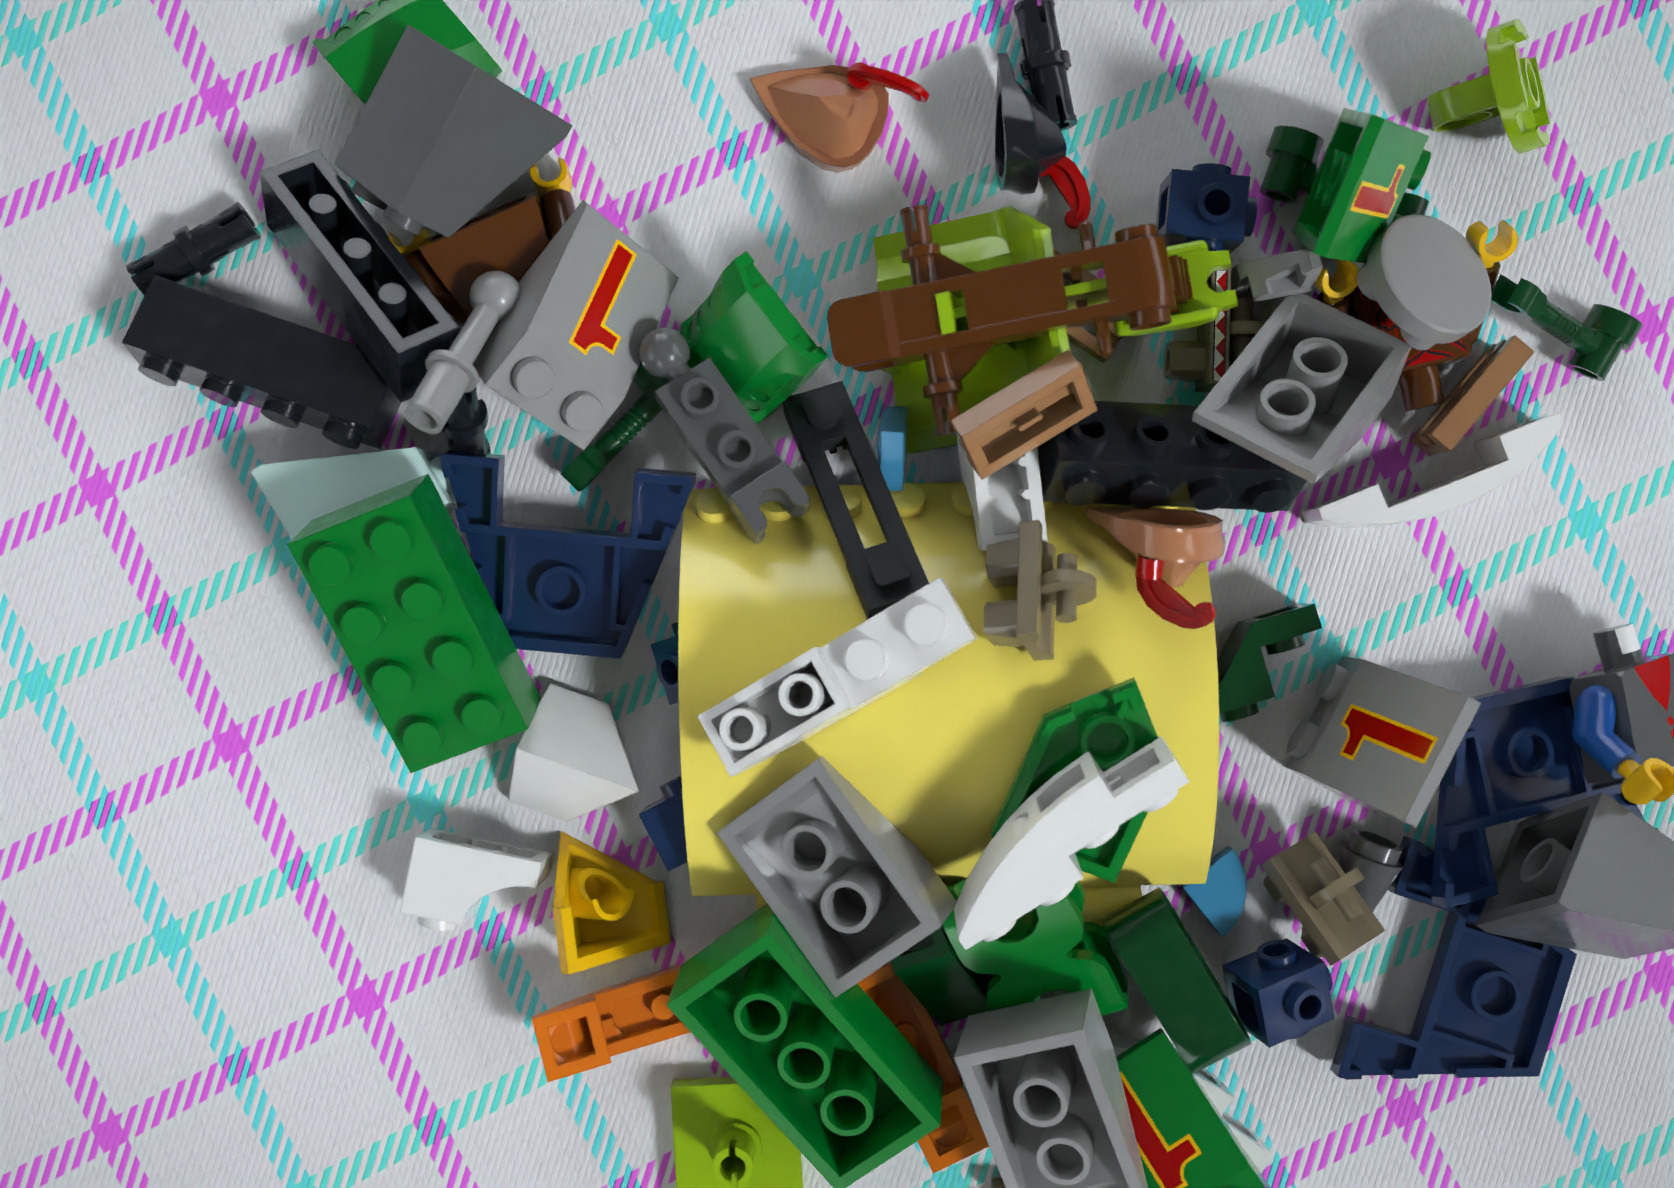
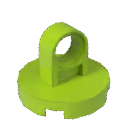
M1514 19L1488 29L1486 48L1489 74L1445 88L1427 98L1434 132L1455 130L1501 116L1507 136L1518 154L1550 144V137L1547 135V132H1542L1539 128L1550 124L1546 94L1536 56L1529 59L1528 57L1521 58L1516 44L1529 38L1525 27L1519 19Z

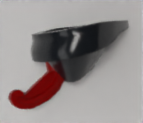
M997 54L995 165L1000 191L1009 190L1020 195L1033 194L1038 185V178L1049 176L1071 209L1065 215V225L1070 229H1077L1081 222L1087 221L1091 210V197L1086 180L1076 164L1066 157V142L1055 119L1016 81L1008 54Z

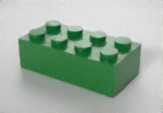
M429 473L313 519L287 544L410 773L528 730L541 697Z
M767 903L681 965L668 999L667 1007L833 1188L848 1187L941 1126L943 1079L858 983L835 998Z

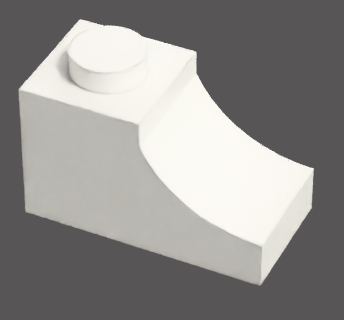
M956 434L961 479L966 486L972 508L978 549L984 551L988 544L1018 539L1019 522L1040 520L1042 524V539L1048 542L1037 447L981 480L966 457L968 454L962 448L958 439L960 437Z
M430 828L415 837L400 913L418 916V924L425 928L440 931L455 930L456 925L463 926L478 913L480 900L484 896L509 887L537 888L548 878L553 853Z

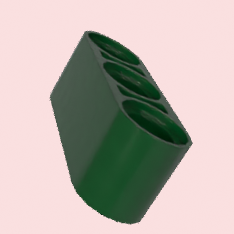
M1160 887L1102 918L1104 928L1118 955L1193 1074L1252 1044L1234 1007Z

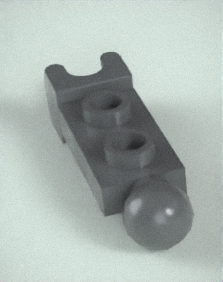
M666 327L651 330L641 342L639 359L642 366L650 374L669 381L668 384L655 391V399L727 502L730 512L748 538L756 544L761 543L765 538L767 520L760 509L764 503L769 501L778 502L786 508L791 516L796 518L803 516L810 506L808 493L785 461L782 462L712 360L708 358L691 369L688 365L690 347L684 336L675 329Z

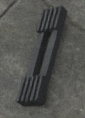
M843 381L799 393L783 401L784 415L803 462L806 463L846 561L847 571L868 620L928 585V579ZM842 446L843 450L848 449L886 539L885 543L864 548L825 454L826 450L833 454L837 453V447Z

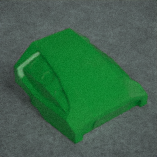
M377 0L343 24L326 39L316 38L312 42L365 105L408 25L496 78L502 72L499 65L443 0Z
M746 251L735 258L722 271L707 299L698 307L693 315L680 325V334L685 337L690 347L689 367L692 369L710 358L754 422L759 424L773 414L783 404V401L807 382L828 358V355L821 346L817 347L753 263L755 261Z

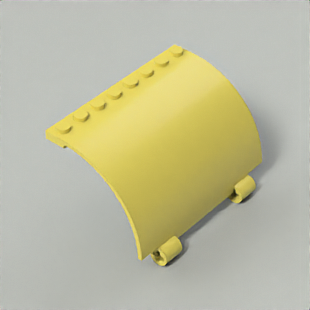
M964 482L904 483L903 491H890L928 582L931 583L939 577L944 579L978 639L923 670L921 675L771 758L736 776L730 777L698 716L810 649L828 644L867 621V618L815 486H803L808 493L810 506L807 512L799 518L791 516L786 508L778 502L769 501L760 507L767 520L764 540L758 544L753 543L730 512L729 505L717 488L692 490L683 511L678 615L680 760L686 851L692 896L756 895V911L767 903L717 832L821 756L921 851L945 886L965 880L970 875L984 849L993 839L990 832L1043 714L1133 677L1136 680L1158 738L1163 737L1190 782L1179 788L1176 797L1166 806L1147 813L1115 883L1082 871L1084 878L1080 882L1085 891L1082 916L1085 922H1094L1104 928L1102 923L1104 916L1142 897L1141 885L1206 884L1214 840L1219 778V687L1214 619L1213 622L1205 627L1187 629L1159 617L1145 604L1137 590L1135 576L1136 559L1107 530L1085 517L1086 507H1138L1117 504L1077 506L1065 502H1043L1048 543L1053 544L1056 549V569L1057 556L1059 554H1075L1077 556V570L1090 573L1096 578L1097 596L1093 601L1077 606V620L1071 623H1062L1056 620L1055 605L1054 659L1034 661L1024 646H995L984 633V606H986L987 602L1017 600V585L994 587L988 579L986 550L978 549L972 508ZM839 485L864 548L885 543L886 539L863 485ZM1150 507L1158 509H1180L1196 511V508L1194 507ZM1207 562L1200 563L1183 586L1173 588L1194 607L1201 602L1212 604Z

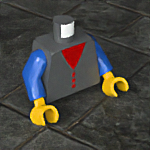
M1633 623L1593 633V637L1603 669L1573 678L1569 686L1574 712L1572 737L1581 750L1587 783L1624 780L1621 785V791L1630 803L1645 805L1652 800L1665 802L1674 794V652L1644 657Z

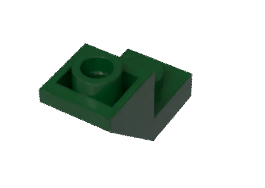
M1297 603L1236 623L1217 659L1219 714L1222 722L1235 721L1255 715L1259 712L1257 702L1275 697L1260 647L1265 646L1267 654L1272 655L1305 645L1303 634L1322 629L1315 604Z
M943 925L891 960L894 973L940 1026L967 1018L970 1015L989 1011L986 999L988 983L992 980L990 974L975 973L963 965L947 937Z

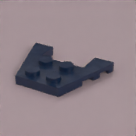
M453 450L441 453L440 464L444 477H449L457 504V508L454 511L460 531L466 535L474 565L516 649L621 659L696 482V473L638 468L634 475L631 533L503 521L505 455Z
M1555 677L1471 697L1481 704L1440 781L1431 886L1433 905L1450 908L1499 895L1485 833L1486 827L1549 812L1604 792L1645 821L1637 804L1630 803L1624 797L1621 791V785L1624 780L1587 783L1581 750L1572 737L1574 712L1569 686L1574 677Z
M1403 836L1400 844L1403 850L1399 862L1404 867L1388 891L1435 906L1432 904L1431 899L1434 852L1422 842ZM1487 898L1450 908L1435 906L1449 912L1411 1033H1401L1347 1016L1330 1070L1337 1077L1346 1080L1362 1079L1364 1075H1390L1394 1079L1418 1078V1075L1453 1074L1457 1078L1539 1076L1577 954L1568 948L1486 933L1476 924Z

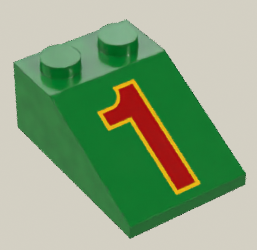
M1343 108L1292 233L1314 254L1325 258L1367 263L1368 250L1374 239L1390 224L1403 217V215L1397 214L1396 211L1406 188L1415 190L1426 172L1431 152L1423 149L1429 136L1373 114Z
M1162 1028L1116 1056L1148 1188H1270Z

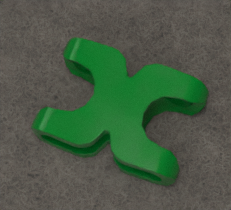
M967 879L946 886L956 901H958ZM1080 881L1075 883L1072 891L1061 901L1049 906H1042L1040 904L1019 917L1014 926L1002 937L993 941L982 940L967 950L958 940L954 909L942 925L945 933L963 965L975 973L990 974L992 980L988 983L986 999L989 1011L1041 1000L1040 996L1047 991L1066 990L1073 993L1086 989H1092L1101 1015L1105 1016L1128 1009V976L1125 967L1106 930L1094 922L1084 921L1081 912H1083L1085 891Z

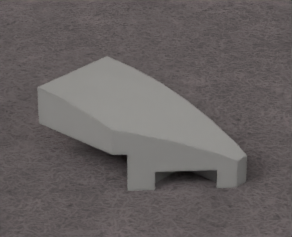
M1309 249L1236 264L1231 270V290L1235 289L1237 299H1252V302L1311 292L1323 268L1320 255L1312 253Z

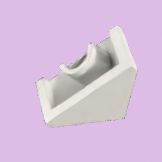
M550 683L536 709L528 730L524 732L516 748L508 801L569 822L639 792L610 709L611 703L555 683Z

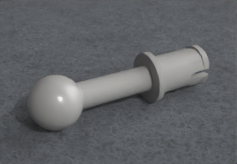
M488 271L481 274L473 282L469 294L470 304L473 309L449 350H434L429 354L425 362L427 373L405 409V418L415 428L425 433L438 434L463 394L475 389L479 382V375L473 363L496 324L508 316L520 296V285L510 274L503 271Z

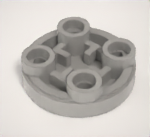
M1414 214L1394 221L1374 239L1368 250L1367 263L1357 272V283L1361 292L1367 298L1379 303L1387 316L1401 328L1402 336L1407 344L1417 350H1428L1436 344H1446L1459 340L1482 324L1491 306L1492 292L1490 279L1479 254L1461 233L1434 217Z

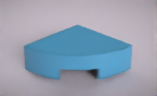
M886 406V409L882 411L878 430V465L889 491H903L908 407Z
M1227 846L1211 858L1206 884H1179L1222 938L1238 921L1245 904L1247 890L1242 863L1234 849Z

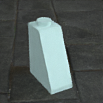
M417 447L263 464L251 471L291 540L313 519L428 473L449 515L455 512L454 509L457 508L449 477L445 478L440 464L441 455L435 458L432 452Z

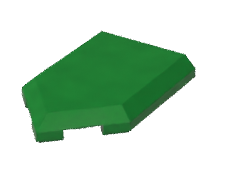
M1134 677L1043 714L990 832L992 838L1029 796L1057 772L1086 752H1090L1104 772L1158 739ZM1142 811L1119 825L1116 834L1104 844L1091 849L1083 847L1075 852L1081 871L1115 883L1148 812Z

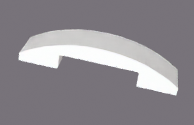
M1560 412L1530 419L1475 441L1483 466L1386 504L1379 484L1355 489L1300 512L1304 522L1307 524L1335 528H1368L1412 522L1457 509L1483 497L1520 473L1553 440L1564 425Z

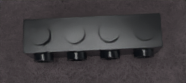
M319 149L259 171L266 221L269 229L399 401L402 403L412 398L427 373L425 362L429 354L434 350H449L459 334L460 329L453 316L442 307L424 284L416 269L408 264L390 241L383 227L378 222H375L351 191L350 185L339 176Z
M156 275L122 341L123 345L139 363L138 370L146 377L158 383L176 386L179 380L200 387L199 391L204 396L219 404L237 407L239 401L261 408L260 412L273 422L290 428H298L300 422L322 429V435L327 439L351 449H358L362 443L381 450L401 405L399 399L358 345Z
M1095 401L1096 412L1037 447L1043 502H1065L1077 506L1117 504L1133 505L1138 508L1169 506L1194 507L1198 510H1213L1217 508L1247 509L1270 513L1287 511L1307 482V480L1193 422V414L1198 406Z

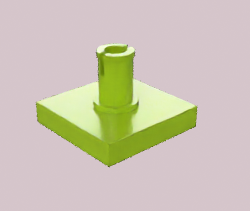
M732 1076L673 1079L671 1084L676 1188H804L802 1153Z

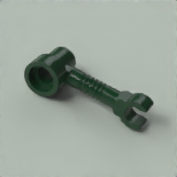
M1284 125L1276 126L1266 150V155L1270 158L1259 192L1268 198L1287 203L1296 202L1300 190L1309 193L1319 169L1316 162L1324 142L1323 139L1317 134L1302 128ZM1405 192L1396 213L1403 215V217L1414 214L1424 215L1429 200Z
M1500 274L1491 291V302L1518 317L1529 320L1575 350L1567 366L1573 371L1597 381L1605 380L1621 350H1629L1643 326L1633 316L1601 304H1594L1584 323L1547 300V296L1541 292L1538 286L1523 278L1516 284Z
M640 363L632 382L643 394L631 405V408L627 409V412L623 413V416L618 418V421L614 422V425H611L609 429L594 443L589 445L561 473L578 492H582L625 448V445L629 444V440H633V436H637L638 432L642 431V427H646V424L650 423L662 411V408L655 399V391L668 384L669 381L665 378L653 376L642 366V363Z

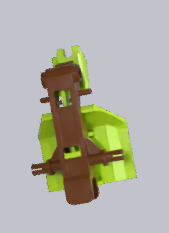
M914 205V211L909 207L900 210L904 231L873 238L877 260L878 292L835 301L827 312V322L832 353L839 364L852 367L859 372L882 370L892 375L896 405L908 407L907 453L912 454L956 446L957 433L950 421L1063 352L1070 351L1066 328L1094 325L1099 354L1108 356L1112 352L1108 323L1114 322L1115 332L1119 336H1139L1198 327L1215 321L1218 318V313L1238 306L1235 289L1215 292L1207 285L1208 278L1213 272L1231 268L1229 250L1208 251L1207 243L1204 240L1167 247L1166 238L1158 236L1157 227L1154 224L1137 225L1119 230L1115 233L1116 243L1096 247L1092 224L1089 221H1083L1079 225L1082 250L1055 256L1050 227L1012 206L930 225L928 206ZM1104 269L1105 278L1068 286L1064 285L1063 273L1071 272L1072 280L1078 281L1083 279L1082 271Z

